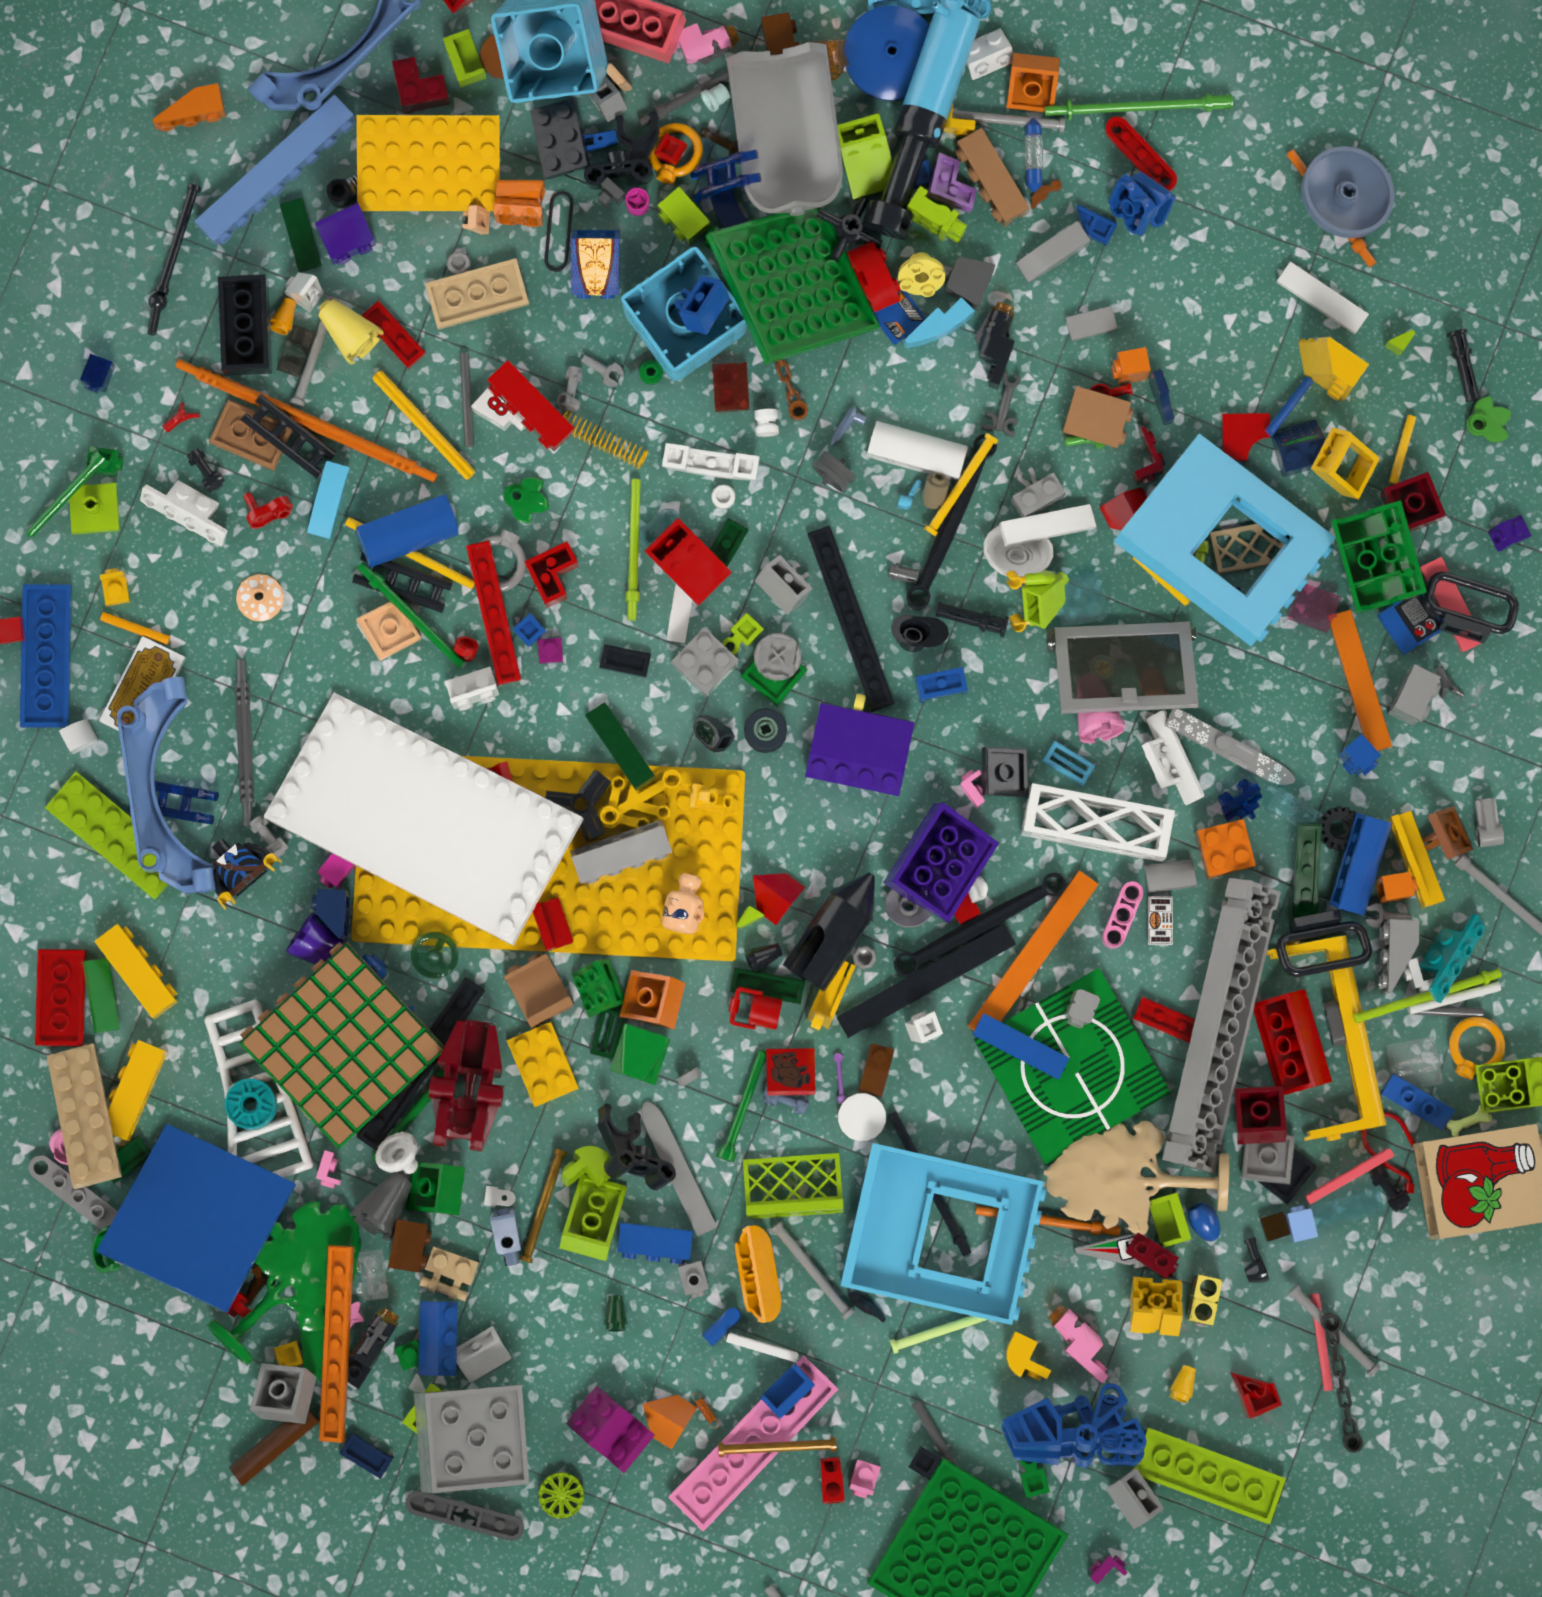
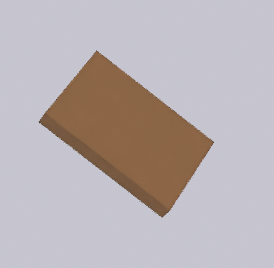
M228 399L211 435L209 444L275 472L283 453L241 421L245 413L252 417L256 411ZM265 415L260 424L269 431H272L279 421ZM286 427L279 438L287 444L293 430Z

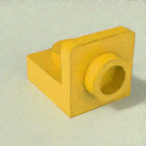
M114 568L105 570V574L99 575L102 581L106 606L130 603L127 578L123 571Z

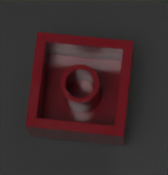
M1429 472L1386 487L1380 493L1384 505L1401 500L1410 532L1442 521L1446 516Z
M1283 1086L1234 1088L1237 1145L1286 1142L1287 1129Z

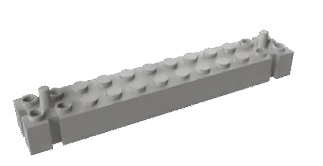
M1229 878L1225 891V897L1228 900H1224L1221 905L1220 918L1170 1123L1169 1132L1173 1134H1168L1166 1137V1146L1162 1158L1164 1161L1214 1174L1219 1154H1215L1217 1144L1222 1145L1274 924L1271 915L1273 910L1277 911L1281 894L1280 891L1263 887V885L1251 880Z

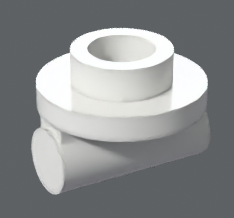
M978 876L968 892L972 903L985 899L988 885L982 877Z

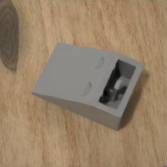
M1390 919L1383 923V927H1380L1379 941H1383V950L1379 951L1378 964L1382 965V975H1378V989H1382L1381 995H1387L1393 991L1419 945V920Z

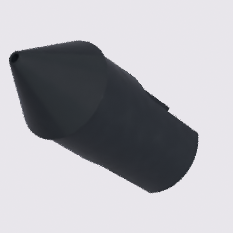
M868 872L828 891V896L782 965L801 979L808 980L825 993L869 924L874 921L875 876Z

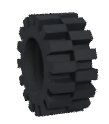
M1337 806L1336 808L1329 809L1320 818L1319 821L1322 823L1321 842L1325 843L1327 848H1332L1334 851H1344L1346 849L1356 815L1354 810L1351 811L1348 807L1342 808V806ZM1335 820H1344L1348 824L1349 832L1347 836L1338 838L1332 834L1331 825Z

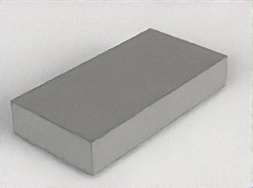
M1112 306L1065 318L1071 342L1118 329Z

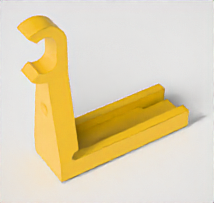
M845 961L825 993L819 989L806 1019L812 1022L810 1027L820 1030L821 1027L829 1029L856 965L851 964L846 977H844L849 965Z

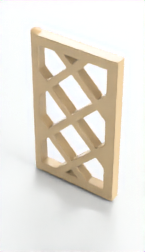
M1258 524L1210 532L1217 574L1269 565L1273 559L1267 557V554L1273 545L1281 550L1284 544L1280 541L1278 543L1276 542L1278 539H1272L1262 532L1263 528ZM1252 530L1256 533L1249 544L1237 537L1240 532ZM1228 535L1231 537V540L1224 549L1217 544L1216 537ZM1258 536L1271 543L1264 554L1252 547ZM1234 540L1246 547L1240 558L1227 551ZM1249 550L1261 557L1259 562L1249 564L1242 560ZM1224 555H1227L1237 563L1233 567L1222 569L1221 559Z

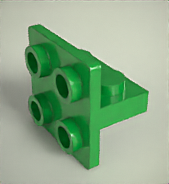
M609 958L596 960L572 973L574 985L578 989L583 1007L589 1018L623 1005L624 995Z

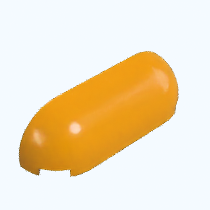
M756 1225L747 1226L742 1229L743 1232L739 1242L735 1243L746 1310L752 1312L758 1319V1322H771L778 1316L781 1309V1293L772 1243L764 1229Z

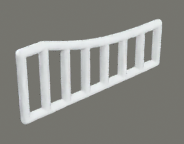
M252 1000L208 1015L204 1019L219 1067L225 1098L228 1090L235 1084L231 1081L229 1069L255 1060L249 1053L226 1060L223 1046L242 1040L243 1038L240 1034L246 1028L220 1037L215 1023L252 1011L256 1021V1025L252 1027L255 1028L260 1023L258 1017L263 1014L258 1000ZM267 1072L247 1078H254L264 1083L273 1080ZM277 1084L279 1093L275 1094L277 1104L283 1102L287 1116L273 1120L266 1127L259 1130H244L237 1133V1126L227 1115L228 1152L237 1156V1143L291 1125L294 1139L240 1157L255 1163L298 1148L302 1162L272 1172L285 1178L311 1169L314 1164L293 1101ZM257 1101L245 1104L248 1111L254 1110L257 1107Z

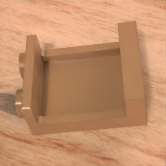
M1076 386L1062 433L1117 449L1119 444H1124L1127 434L1126 431H1123L1125 422L1130 423L1134 409L1130 408L1131 402Z

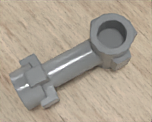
M570 366L566 371L565 376L568 380L566 393H561L557 399V404L564 411L576 412L580 408L581 402L575 398L577 383L582 382L583 377L582 369L579 367Z
M261 815L256 817L249 823L252 827L251 830L254 834L259 832L268 844L265 849L280 858L289 847L281 837L276 839L266 827L269 822L265 818L263 819Z

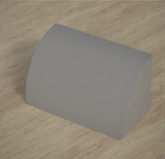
M1191 859L1143 865L1147 893L1193 888L1197 885Z

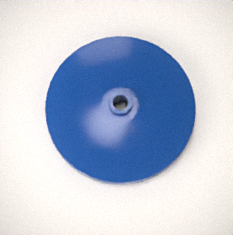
M892 5L874 8L859 17L847 34L843 51L844 64L852 82L862 92L878 100L898 101L905 99L930 27L929 24L914 11ZM893 47L896 54L890 55L888 49Z

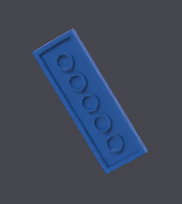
M23 584L22 618L25 641H22L21 728H65L69 726L71 585Z

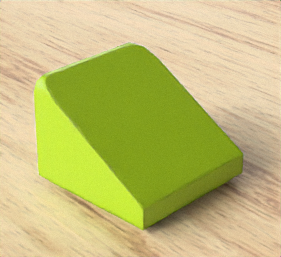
M1410 330L1389 340L1385 347L1398 356L1401 355L1415 335V331Z
M748 906L736 926L740 930L764 918V914Z

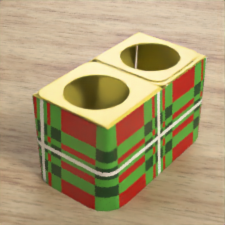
M1203 1274L1194 1276L1186 1310L1188 1322L1207 1327L1214 1325L1222 1279ZM1207 1279L1213 1280L1217 1285V1291L1211 1297L1204 1296L1200 1291L1201 1283ZM1202 1303L1208 1304L1212 1309L1211 1317L1205 1321L1199 1320L1195 1315L1196 1307Z

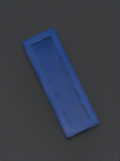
M1394 1073L1390 1075L1380 1092L1384 1097L1442 1131L1455 1111L1452 1107Z

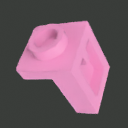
M980 769L976 772L970 770L961 777L963 782L959 785L976 809L985 802L982 788L978 784L974 786L972 783L982 775Z
M325 1150L316 1178L321 1180L320 1185L334 1189L335 1184L341 1186L342 1181L328 1176L330 1172L334 1173L338 1159L334 1158L335 1153Z
M857 1459L849 1488L853 1489L852 1494L862 1498H866L867 1494L873 1496L881 1466Z

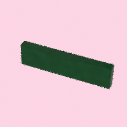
M605 702L585 714V717L635 791L656 779L654 773Z
M1297 822L1293 917L1317 914L1322 834L1321 822Z

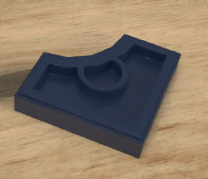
M1160 369L1152 373L1149 385L1165 426L1172 424L1175 417L1170 403L1169 389L1163 371Z

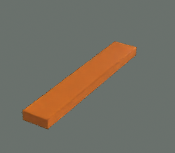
M1348 610L1330 615L1327 619L1362 734L1377 751L1392 747L1391 739L1352 611Z

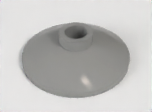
M891 890L886 897V913L899 926L908 928L920 926L932 914L902 897L894 890ZM911 907L913 910L906 911L905 908Z

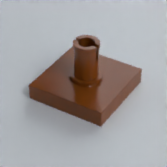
M1455 806L1428 815L1435 831L1422 837L1423 843L1432 840L1431 843L1425 845L1428 851L1441 845L1448 860L1474 850Z

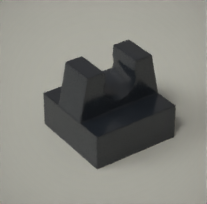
M920 1446L908 1467L929 1480L941 1458Z

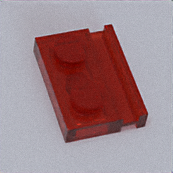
M747 362L712 364L715 413L750 411Z

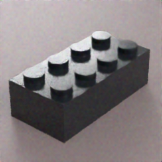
M266 275L218 277L221 370L224 376L272 374L269 282Z

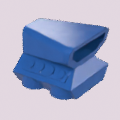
M1139 172L1131 177L1126 173L1117 181L1108 203L1110 204L1111 212L1116 217L1123 218L1129 232L1143 236L1149 223L1153 227H1159L1165 223L1176 196L1143 172Z

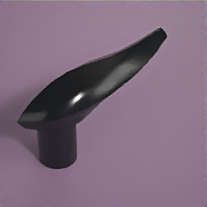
M856 1291L847 1293L849 1299L858 1309L875 1316L884 1323L886 1320L885 1316L871 1299Z

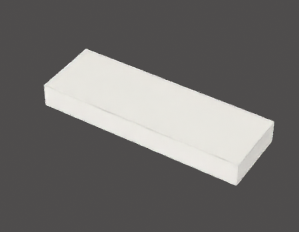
M728 1333L726 1340L728 1343L793 1362H797L799 1355L798 1352L733 1333Z

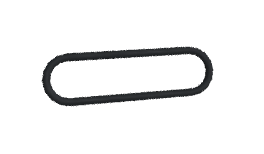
M564 191L555 193L550 201L544 262L546 267L553 272L563 270L568 262L574 202L572 196ZM565 195L570 200L565 258L560 268H552L548 264L553 205L557 196Z

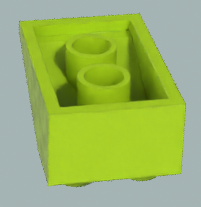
M584 1174L581 1176L562 1233L560 1249L606 1261L628 1186L606 1181L597 1187L588 1175Z

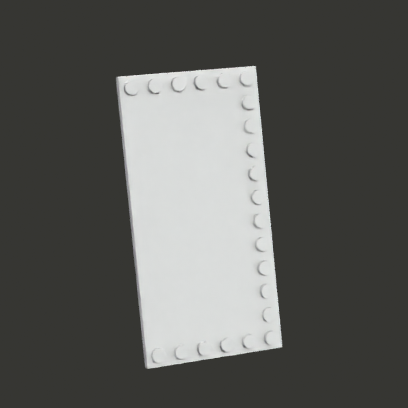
M333 693L264 815L266 820L513 946L583 821L581 816L336 693Z

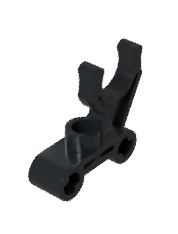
M652 111L649 113L652 122L651 129L645 137L639 139L631 138L624 132L625 120L622 115L615 117L617 124L616 136L619 142L627 147L628 150L610 152L606 154L607 163L589 165L584 171V178L589 188L593 190L602 189L601 183L607 177L633 176L635 182L640 185H645L652 181L654 173L649 160L660 135L657 112ZM645 168V171L648 173L645 176H640L637 170ZM593 173L601 174L596 182L589 180L594 176Z
M606 1103L598 1109L597 1126L611 1156L604 1162L606 1174L614 1179L621 1177L625 1173L643 1177L647 1186L654 1191L662 1189L673 1181L676 1177V1171L671 1163L651 1157V1149L649 1147L635 1146L633 1144V1141L641 1134V1115L635 1112L628 1117V1132H622L611 1121V1105Z

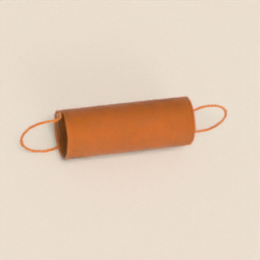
M703 1398L695 1402L709 1424L717 1419Z

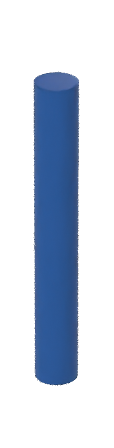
M1306 376L1272 420L1265 430L1270 436L1275 434L1313 384V380L1310 377Z

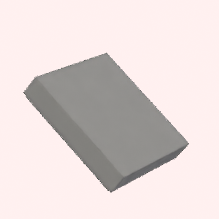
M1286 1135V1142L1245 1144L1242 1180L1290 1185L1295 1135Z

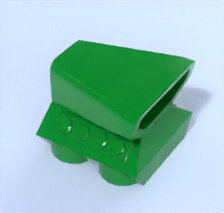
M624 1024L610 1071L656 1085L670 1039L629 1024Z

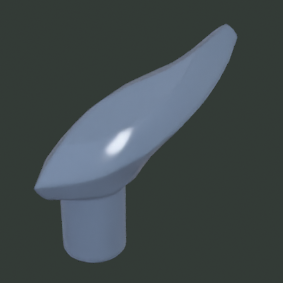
M855 406L849 409L833 435L831 446H834L840 440L843 434L850 428L852 421L864 425L866 416L857 413Z

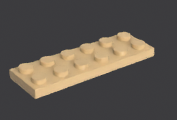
M92 1043L47 1055L72 1187L75 1190L122 1177L96 1046Z

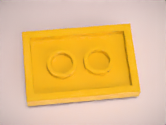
M551 1022L506 1040L534 1107L579 1089Z

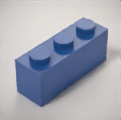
M620 1223L617 1252L622 1253V1258L636 1259L638 1254L646 1255V1260L660 1262L661 1257L670 1258V1263L684 1265L685 1260H690L693 1231Z
M420 1302L418 1375L456 1376L458 1302Z

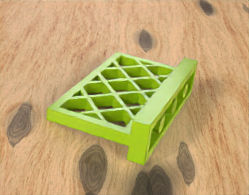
M839 1153L743 1160L747 1220L843 1213ZM824 1160H835V1169L830 1175H827L819 1168ZM800 1162H808L813 1167L805 1177L795 1170V1167ZM777 1163H783L789 1168L781 1179L770 1171ZM763 1164H771V1165L767 1168V1167H766L765 1165H763ZM748 1165H759L765 1172L756 1181L749 1175ZM815 1170L826 1178L818 1188L808 1181V1178ZM791 1172L802 1180L794 1190L783 1182ZM835 1173H836V1181H834V1180L832 1179V1177L835 1175ZM767 1174H770L778 1181L770 1192L760 1184V1181ZM749 1180L754 1183L751 1187H749ZM830 1181L837 1187V1196L827 1197L820 1190ZM804 1183L815 1191L810 1198H802L796 1193ZM780 1184L791 1192L785 1200H778L772 1195ZM756 1186L767 1194L762 1201L750 1202V1193ZM770 1197V1198H772L774 1201H766V1200Z

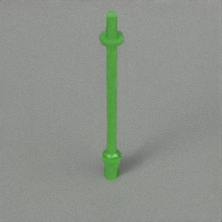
M1206 93L1205 96L1197 99L1072 105L1071 99H1067V105L1044 106L1045 116L1067 115L1069 121L1072 120L1073 114L1202 108L1206 112H1211L1215 109H1232L1233 96L1232 94L1211 95V93Z

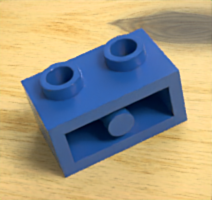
M1361 734L1338 756L1344 762L1342 764L1344 769L1350 775L1354 773L1357 777L1361 773L1366 776L1379 764L1377 759L1381 755Z

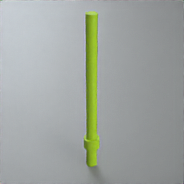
M631 479L628 591L625 592V602H628L627 621H637V603L640 602V592L637 591L640 479Z

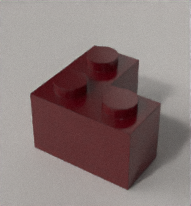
M415 57L392 61L404 114L450 104L443 74L420 79Z

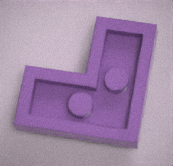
M938 153L935 156L927 196L969 213L973 209L977 189L956 181L960 164L959 160Z

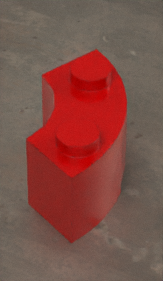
M872 241L847 252L851 266L874 312L900 301L898 292L901 291L897 279L891 278L885 265L887 258L882 248L877 249Z

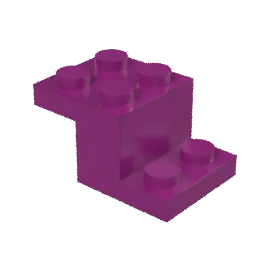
M597 1385L566 1422L588 1445L606 1457L623 1473L627 1471L655 1436L633 1414L614 1401Z

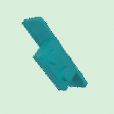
M1472 914L1462 932L1442 927L1420 964L1423 971L1437 974L1428 988V991L1437 1003H1442L1445 996L1449 993L1456 977L1460 974L1468 957L1471 956L1478 940L1484 934L1485 925L1476 914Z

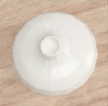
M1000 526L990 531L983 543L984 555L990 566L1004 576L1011 570L1016 571L1019 576H1024L1026 573L1041 572L1048 568L1053 558V545L1049 538L1005 547Z

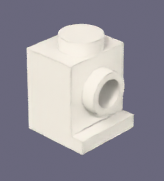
M935 1011L925 1014V1012L917 1013L911 1017L910 1021L905 1023L909 1037L914 1042L924 1043L943 1034Z

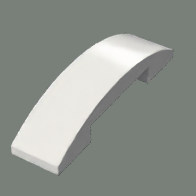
M666 443L662 467L717 478L756 480L760 457L740 453L734 455L692 449L689 446Z

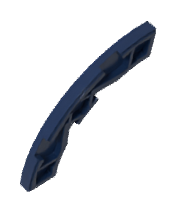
M708 163L707 181L709 196L714 213L723 229L748 222L733 194L731 166Z

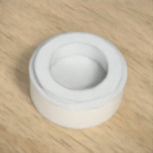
M719 485L712 492V502L719 509H728L735 502V492L728 485Z

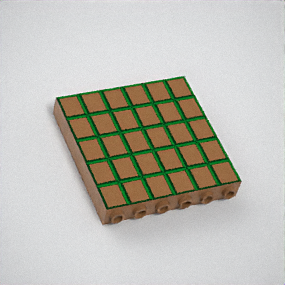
M339 942L330 950L329 953L332 956L326 962L321 959L311 968L314 973L308 978L302 976L294 984L296 989L290 995L285 992L276 1001L278 1006L272 1012L267 1009L258 1017L260 1023L255 1028L250 1025L240 1034L243 1039L239 1042L338 1149L440 1056L445 1047L348 942L344 945Z

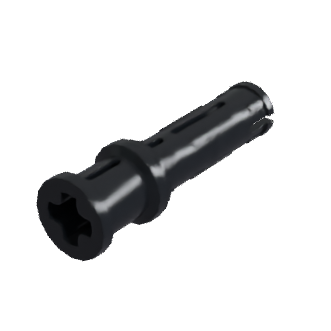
M1460 329L1449 332L1446 336L1450 338L1453 351L1451 357L1456 359L1466 399L1465 402L1479 400L1481 397L1470 359L1473 351L1468 345L1466 337L1468 331L1467 329Z
M939 602L935 615L936 617L979 627L981 632L989 631L1000 634L1002 638L1005 636L1009 621L1007 616L1002 618L990 615L988 611L982 614L943 604L942 602ZM950 612H954V613H957V614L969 616L970 618H965V617H961V616H958V615L950 614ZM990 622H991V623H995V624H999L1000 627H999V626H996V625H992V624H990Z

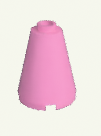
M1093 674L1080 677V681L1076 684L1077 699L1110 698L1100 678ZM1118 711L1078 713V736L1083 743H1096L1095 738L1102 737L1103 741L1112 739L1123 733L1124 728H1126L1125 722Z

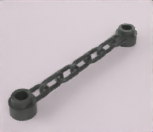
M1326 1313L1321 1318V1326L1326 1332L1328 1344L1333 1347L1334 1356L1331 1359L1333 1374L1338 1378L1340 1386L1337 1390V1398L1346 1418L1343 1421L1344 1437L1342 1443L1346 1450L1356 1453L1362 1449L1363 1439L1357 1433L1355 1420L1350 1417L1349 1408L1352 1406L1349 1388L1345 1386L1343 1379L1346 1374L1345 1361L1343 1356L1339 1355L1337 1346L1340 1343L1339 1330L1342 1322L1335 1313ZM1329 1318L1334 1319L1332 1326H1327L1326 1324ZM1330 1333H1336L1337 1341L1333 1338L1331 1342ZM1341 1360L1343 1372L1341 1370L1336 1372L1335 1361L1339 1362ZM1340 1392L1342 1394L1347 1393L1348 1404L1347 1402L1342 1404ZM1352 1422L1354 1432H1347L1346 1423L1350 1426ZM1350 1438H1356L1354 1445L1348 1444Z

